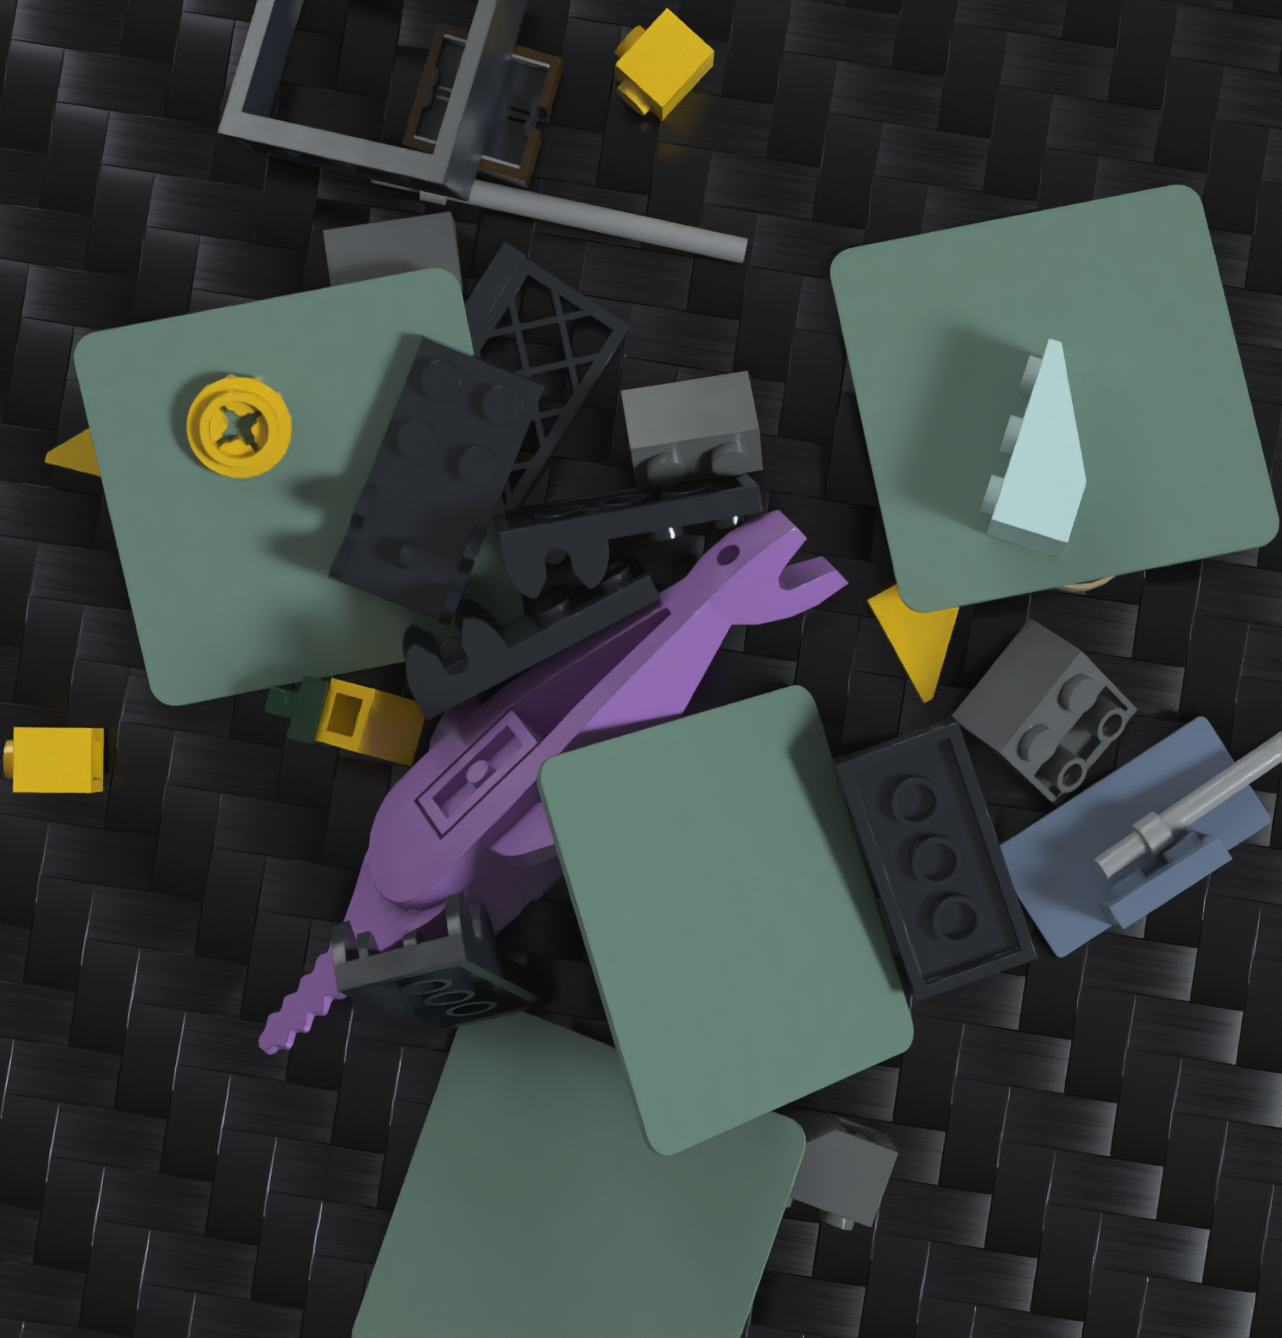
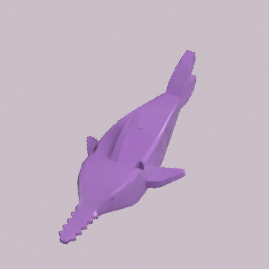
M778 509L758 516L730 531L700 558L686 578L658 593L661 599L550 656L510 682L487 701L486 692L483 691L446 710L432 735L429 752L395 784L386 795L375 816L370 833L369 849L365 854L357 884L343 922L350 921L356 940L357 934L370 931L377 942L380 953L403 948V936L407 933L420 931L425 942L449 936L446 918L447 897L450 894L464 892L468 906L481 902L484 904L496 937L521 914L527 904L533 899L537 901L564 876L537 788V772L541 763L555 755L680 719L731 625H759L792 617L817 606L847 585L848 582L823 556L786 566L807 538ZM332 939L328 952L318 956L314 971L301 978L298 991L284 997L280 1012L272 1013L268 1016L265 1030L259 1038V1047L268 1054H274L279 1049H290L296 1033H307L309 1031L314 1016H325L333 999L346 998V995L337 992L332 957Z

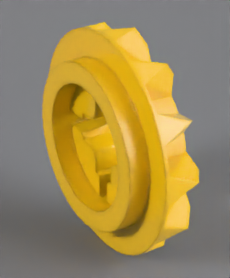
M230 374L224 379L212 384H206L189 409L187 436L193 452L209 469L227 477L249 478L267 472L282 459L291 441L292 416L284 403L281 392L274 391L271 387L264 384L259 377H237ZM222 406H225L229 411L233 410L240 417L249 412L253 414L257 410L260 411L251 426V431L255 436L254 441L258 445L257 448L250 440L246 441L240 435H236L231 439L227 437L221 443L218 442L223 437V432L229 423L225 415L226 410Z

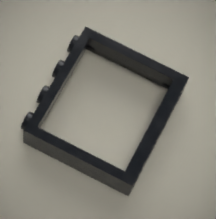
M257 0L218 130L219 134L249 152L462 201H469L528 0L478 1L433 155L269 118L304 0Z

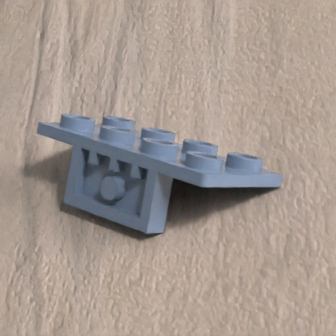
M1196 717L1000 844L1017 897L1056 956H1066L1112 925L1121 929L1130 926L1232 860L1228 850L1270 823L1271 818L1251 786L1247 785L1174 835V844L1155 857L1143 856L1108 881H1105L1095 869L1092 860L1131 834V825L1150 812L1159 815L1235 763L1205 717Z

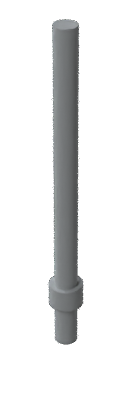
M476 179L468 202L371 180V183L420 193V200L445 205L448 199L743 264L748 242L747 238Z
M1282 731L1159 815L1150 812L1131 825V834L1092 860L1099 875L1105 881H1108L1143 856L1155 857L1174 844L1173 836L1281 763Z

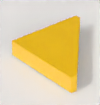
M896 584L866 602L923 704L934 697L959 607L930 613L912 611L901 601Z

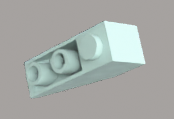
M1049 339L1042 359L1029 356L1018 393L1030 396L1023 418L1014 415L1010 416L999 452L1011 455L1004 478L991 475L980 512L992 515L986 535L1060 558L1070 537L1085 489L1086 476L1062 342Z

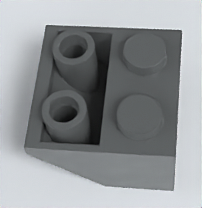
M1030 618L952 716L958 721L959 726L983 749L1050 803L1058 807L1082 783L1088 770L1109 744L1123 732L1126 723L1137 711V708L1080 649Z
M830 1112L801 1124L800 1126L806 1137V1150L786 1207H790L793 1199H796L816 1208L815 1217L835 1227L852 1230L854 1222L871 1227L898 1156V1151L888 1134Z

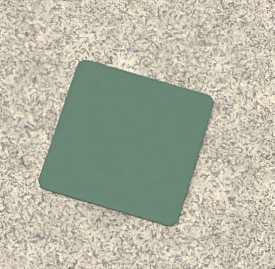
M1169 185L849 248L840 252L834 258L830 267V279L897 589L901 601L912 611L930 613L1255 549L1267 545L1276 536L1279 529V516L1202 201L1191 188L1184 185ZM1049 339L1062 342L1086 476L1085 489L1070 537L1060 558L986 535L992 515L980 512L991 475L1004 478L1011 455L999 452L1010 416L1014 415L1023 418L1030 396L1018 393L1029 356L1042 359Z
M431 267L91 332L78 342L74 351L76 373L150 688L158 700L167 705L179 706L405 662L402 641L404 632L411 623L432 633L439 646L442 640L449 636L461 639V634L455 624L456 610L450 625L447 626L433 618L343 582L339 583L328 578L332 563L350 525L352 512L368 479L422 338L425 335L474 355L461 287L457 278L450 271L439 267ZM230 374L237 377H259L264 384L271 387L274 391L281 392L284 403L292 416V435L286 453L273 468L254 477L232 478L212 471L195 455L187 436V417L190 406L206 384H212ZM222 406L226 410L225 416L229 423L223 432V437L218 442L221 443L227 437L231 439L236 435H240L246 441L250 440L257 448L258 445L254 441L255 436L251 431V426L260 411L257 410L253 414L249 412L240 417L233 410L229 411L225 406ZM502 495L494 515L505 513ZM492 517L460 598H469L479 602L492 613L499 625L502 626L524 615L525 611L521 592L514 586L506 570L497 540L494 518Z
M799 685L782 688L545 759L537 772L539 795L640 1130L647 1147L659 1156L676 1154L906 1051L913 1040L914 1027L856 834L850 820L846 801L832 769L830 761L832 755L818 709L812 695Z
M526 1011L458 1027L352 1329V1338H740L806 1150L805 1133L802 1127L792 1118L775 1111H770L676 1154L659 1156L653 1153L644 1142L616 1047Z

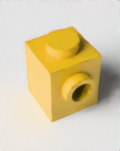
M666 8L647 30L638 25L617 47L615 55L619 60L615 64L616 80L621 84L616 91L640 115L644 116L650 110L663 121L713 66L714 50Z
M332 678L315 740L365 755L412 766L425 716L414 700Z
M14 727V740L6 741L3 755L4 774L7 779H13V792H103L104 728Z

